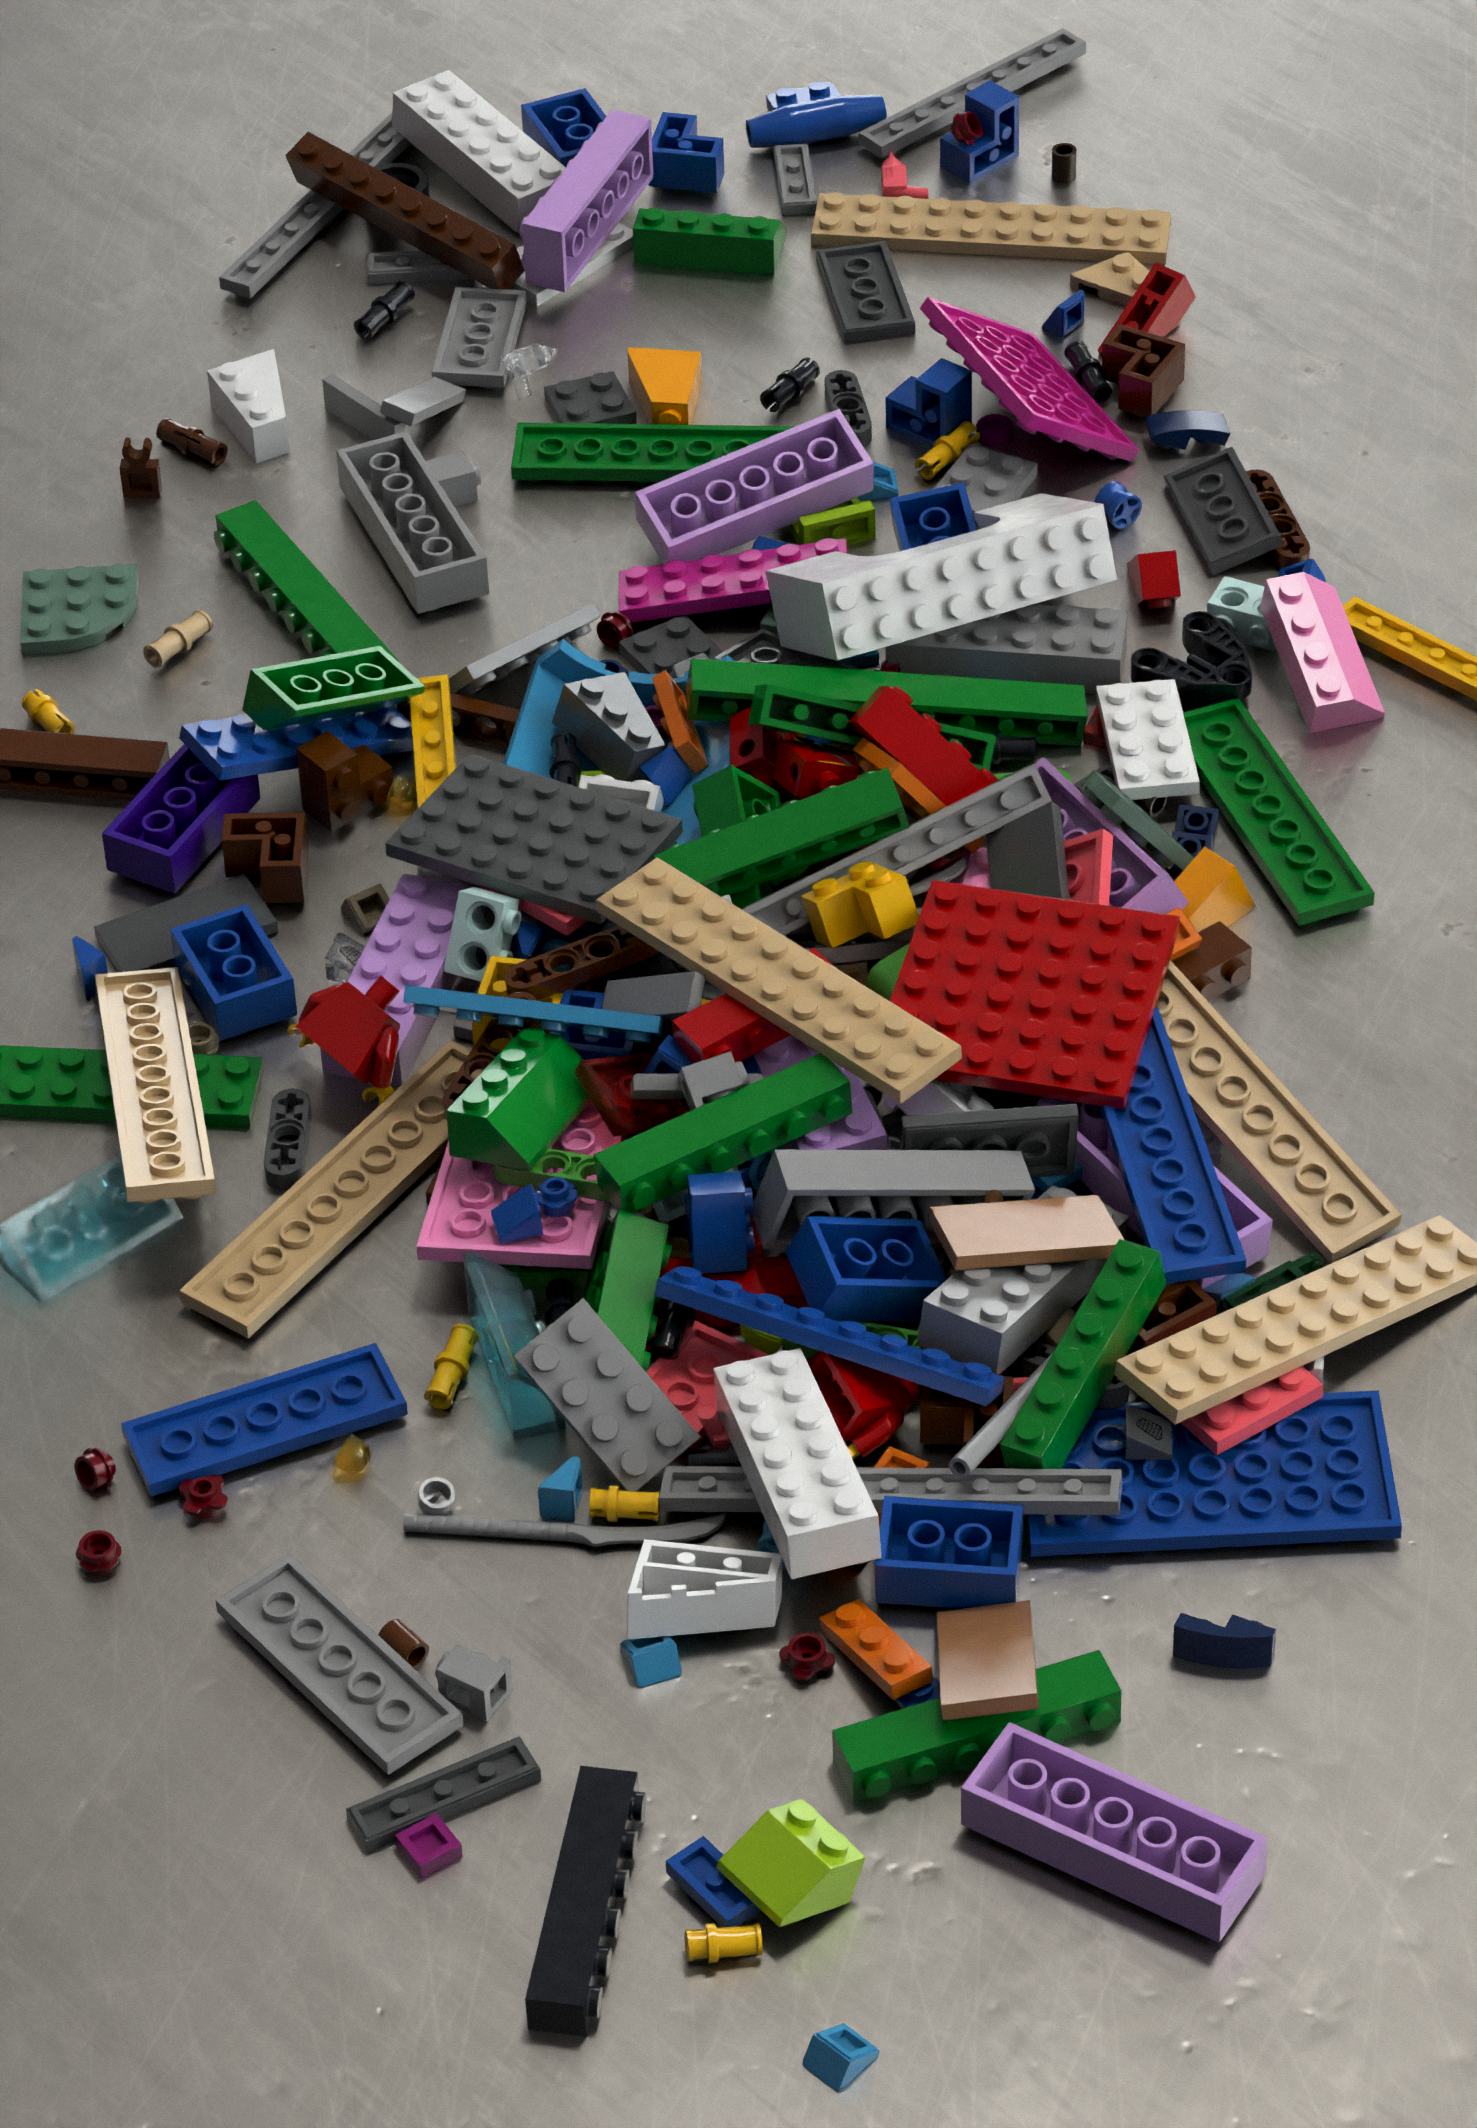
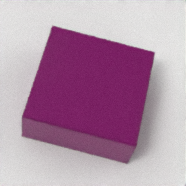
M437 1813L395 1834L396 1848L421 1879L463 1856L462 1844Z

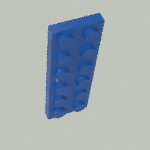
M395 706L376 709L373 712H360L344 715L341 718H328L313 721L309 724H297L281 727L277 730L265 731L248 715L239 714L231 718L206 719L197 723L184 724L181 727L179 739L219 781L297 769L296 748L326 731L332 733L352 750L364 744L378 756L413 751L412 723Z
M373 1343L121 1423L123 1437L152 1497L179 1488L180 1483L186 1479L194 1480L198 1477H208L211 1474L221 1475L408 1415L407 1402L377 1344Z

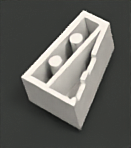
M274 349L235 362H227L219 367L207 370L211 407L253 461L258 464L290 453L286 413Z
M644 1539L627 1594V1640L774 1627L782 1600V1557L780 1553Z

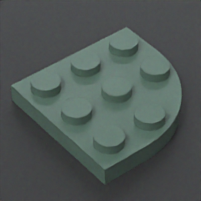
M113 564L96 567L77 566L67 569L23 571L20 635L22 655L81 650L105 641V634L111 632L120 624L121 628H124L133 618L138 606L139 575L137 564Z
M1093 770L1083 781L1088 787L1083 794L1112 822L1126 830V833L1137 843L1151 851V854L1168 869L1176 864L1184 871L1194 859L1143 809L1100 773Z

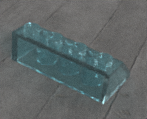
M119 1151L0 1221V1264L35 1299L43 1302L183 1218V1215L173 1198L159 1199L153 1203L127 1202Z
M472 1252L463 1254L469 1318L475 1333L478 1332L479 1334L478 1343L513 1440L566 1428V1421L513 1359V1356L545 1330L543 1321H535L534 1319L536 1305L532 1291L530 1289L523 1290L517 1273Z

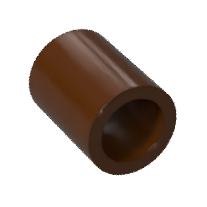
M393 1619L386 1623L378 1634L414 1669L424 1662L429 1653V1645L400 1619Z

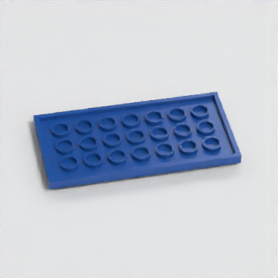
M1379 1390L1323 1393L1321 1399L1219 1455L1213 1453L1181 1423L1175 1425L1171 1422L1172 1460L1126 1459V1405L1136 1406L1169 1420L1148 1402H1131L1113 1409L1096 1407L1061 1469H1121L1123 1484L1119 1515L1026 1514L1031 1557L1401 1539L1402 1532Z

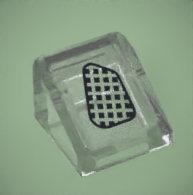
M338 932L325 955L327 980L347 982L365 946L351 937Z

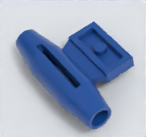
M824 81L814 82L809 87L800 89L781 88L774 94L766 95L769 112L746 120V133L751 148L812 144L844 138L886 119L885 102L882 95H840L833 83Z

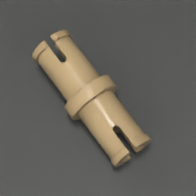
M196 610L181 623H174L168 626L164 631V635L144 647L143 654L146 661L151 666L157 668L158 666L161 667L177 653L183 654L190 650L194 641L212 630L213 623L210 616L203 610Z

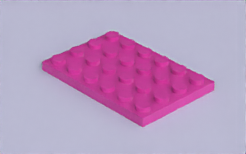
M930 297L926 298L920 310L930 320L929 326L936 332L944 335L947 339L946 345L951 350L962 355L965 359L963 364L971 371L979 374L982 378L981 384L1000 398L998 403L1018 418L1016 423L1022 429L1031 434H1036L1037 431L1043 432L1049 438L1059 443H1062L1064 440L1070 441L1076 447L1086 452L1090 449L1097 450L1110 460H1115L1118 457L1130 462L1133 461L1140 449L1033 333Z

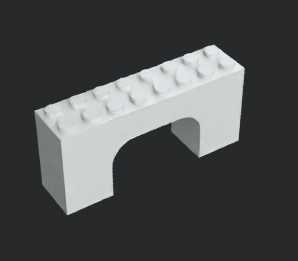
M1040 493L973 512L977 530L951 538L878 556H856L834 551L767 570L766 576L780 644L782 647L838 661L1117 580L1104 505Z

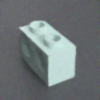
M1224 576L1207 603V612L1213 614L1241 643L1278 652L1260 608L1264 586Z
M477 887L459 891L443 972L481 982L491 955L513 958V952L510 951L512 937L517 933L521 922V912L518 911L520 899ZM486 906L494 913L495 921L493 926L489 925L484 918ZM478 947H481L487 955L485 966L481 965L477 960L476 951Z

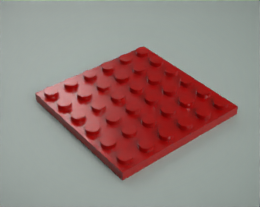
M932 880L890 1002L961 1045L962 1059L934 1080L1125 1109L1179 932L1180 916Z

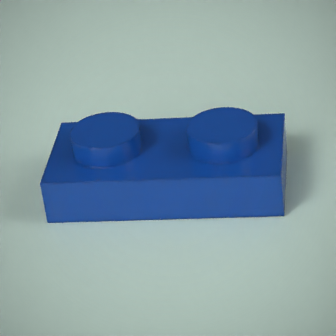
M704 1836L665 1861L666 1873L721 1927L739 1926L761 1911L716 1868L723 1854Z

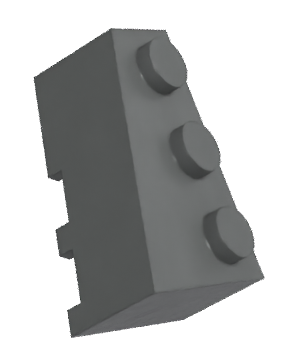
M621 672L591 679L587 678L563 685L552 723L561 732H565L566 737L568 733L573 734L577 742L576 747L606 775L621 781H647L639 767L662 752L666 745L626 673Z

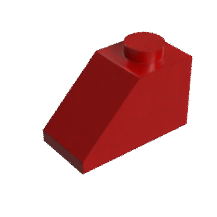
M1176 550L1137 554L1127 563L1128 574L1137 605L1148 604V610L1166 609L1172 607L1171 601H1176L1181 597Z

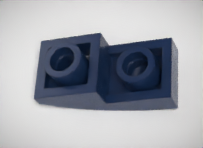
M1199 410L1168 411L1149 415L1144 422L1150 440L1156 445L1167 449L1176 447L1185 450L1190 438L1206 445L1215 443L1225 446L1230 436L1224 415Z
M1179 804L1172 838L1194 858L1204 846L1213 851L1220 818L1219 809ZM1176 864L1170 869L1166 867V870L1183 872Z
M1180 1613L1174 1624L1173 1657L1223 1668L1271 1667L1275 1660L1276 1629L1265 1626L1258 1621L1248 1620L1233 1614L1226 1627H1222L1206 1619H1199Z

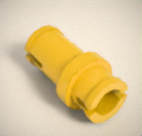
M35 689V694L31 690L23 697L22 707L28 712L29 719L35 725H41L47 732L74 733V723L58 710V704L51 696L44 695L41 690Z
M610 1485L609 1490L591 1488L589 1517H607L608 1522H618V1518L659 1521L660 1492L622 1491L620 1486Z
M715 1923L704 1924V1929H685L684 1933L687 1961L706 1959L707 1963L711 1964L718 1963L719 1958L762 1956L763 1944L759 1923L716 1928Z

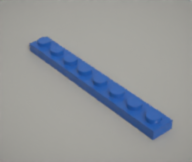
M685 1266L672 1269L657 1281L654 1296L984 1406L989 1405L1002 1394L1005 1377L992 1373V1369L987 1365L976 1362L965 1364L950 1359L948 1353L939 1349L928 1348L922 1350L908 1345V1341L900 1336H880L866 1331V1327L854 1321L838 1322L826 1318L825 1314L818 1309L811 1307L796 1308L784 1304L783 1299L776 1295L766 1293L757 1295L742 1290L743 1287L734 1281H714L702 1277V1273L699 1270Z

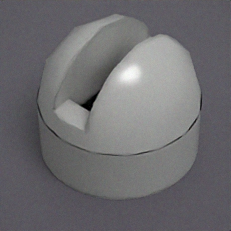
M432 1477L426 1479L420 1485L418 1504L422 1512L430 1515H447L452 1509L455 1489L448 1480L441 1477ZM442 1495L445 1497L438 1504H434Z

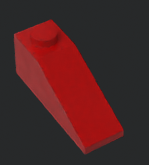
M1155 262L1106 338L1119 324L1161 337L1166 336L1179 324L1196 298L1186 276ZM1102 344L1100 345V347H1099L1098 350H1097V351L1099 352V354H1101V355H1102Z

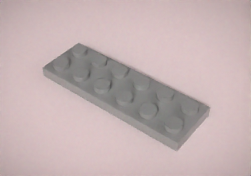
M287 1554L215 1600L217 1613L387 1775H390L463 1726L462 1713L292 1554Z

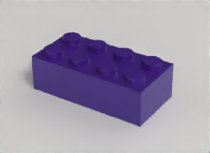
M183 744L102 832L107 870L176 894L221 843L224 814L248 813L261 799L258 775L219 781L195 754Z

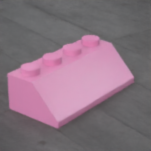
M1305 572L1266 579L1260 608L1309 733L1384 718V709L1335 587Z

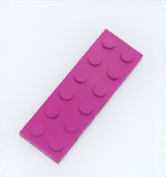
M826 538L817 543L803 545L785 544L779 548L761 551L749 549L740 554L726 556L709 555L703 559L691 561L673 560L663 565L650 567L633 566L627 570L619 571L618 611L628 617L632 623L772 603L766 576L767 570L834 551L848 554L846 538L838 540Z

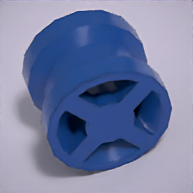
M1112 481L1104 485L1094 500L1095 503L1104 505L1106 518H1108L1110 524L1118 529H1124L1133 524L1142 509L1140 498L1128 492L1127 488L1118 481Z

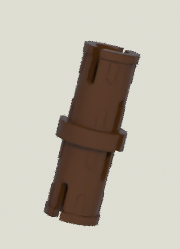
M168 417L161 420L156 430L157 438L179 447L183 454L187 456L194 454L216 466L225 460L228 452L227 445L205 436L201 429L194 426L188 428Z

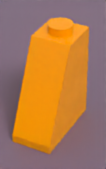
M628 347L629 382L648 423L691 425L702 384L701 351Z
M1205 846L1174 881L1189 902L1181 911L1197 932L1218 921L1229 927L1251 912L1256 906L1235 865Z

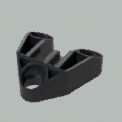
M1205 611L1191 612L1183 618L1182 642L1184 648L1189 653L1186 663L1155 648H1141L1135 651L1131 657L1130 677L1132 683L1175 679L1183 712L1239 698L1241 701L1248 697L1252 691V670L1245 646L1213 614Z

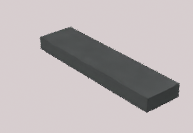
M519 1736L346 1808L347 1820L368 1853L394 1842L395 1834L435 1813L444 1821L541 1780V1769Z

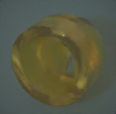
M398 775L389 790L387 805L402 810H408L417 805L416 783L411 779Z
M350 1434L341 1446L332 1465L347 1473H361L370 1462V1448L363 1440Z

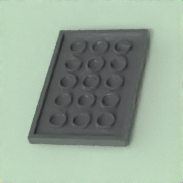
M469 754L388 839L385 845L386 856L601 925L607 918L598 913L596 899L654 860L655 854L661 853L670 847L683 833L682 819L663 814L662 812L650 810L623 800L592 792L588 789L521 770L517 767Z

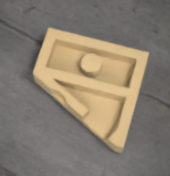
M1127 252L1071 273L1070 286L1080 290L1084 285L1098 289V297L1109 301H1117L1123 306H1127L1149 273V270Z

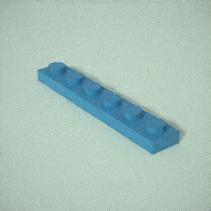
M405 985L403 1002L406 1005L414 1007L413 1014L420 1016L439 1017V1011L441 1010L456 1012L455 1019L467 1022L480 1023L482 1016L497 1017L498 1025L523 1028L524 1021L541 1023V1030L555 1033H566V1026L583 1028L582 1035L589 1037L608 1038L610 1031L626 1033V1041L645 1044L651 1043V1037L662 1038L664 1020L661 1016Z

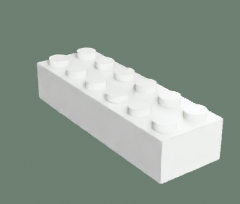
M450 70L393 92L392 127L516 233L520 232L523 218L528 217L536 207L539 198L543 197L551 188L554 179L559 178L566 169L564 165Z
M801 1348L779 1351L775 1354L745 1361H736L713 1368L717 1411L790 1578L796 1579L882 1558L878 1513Z

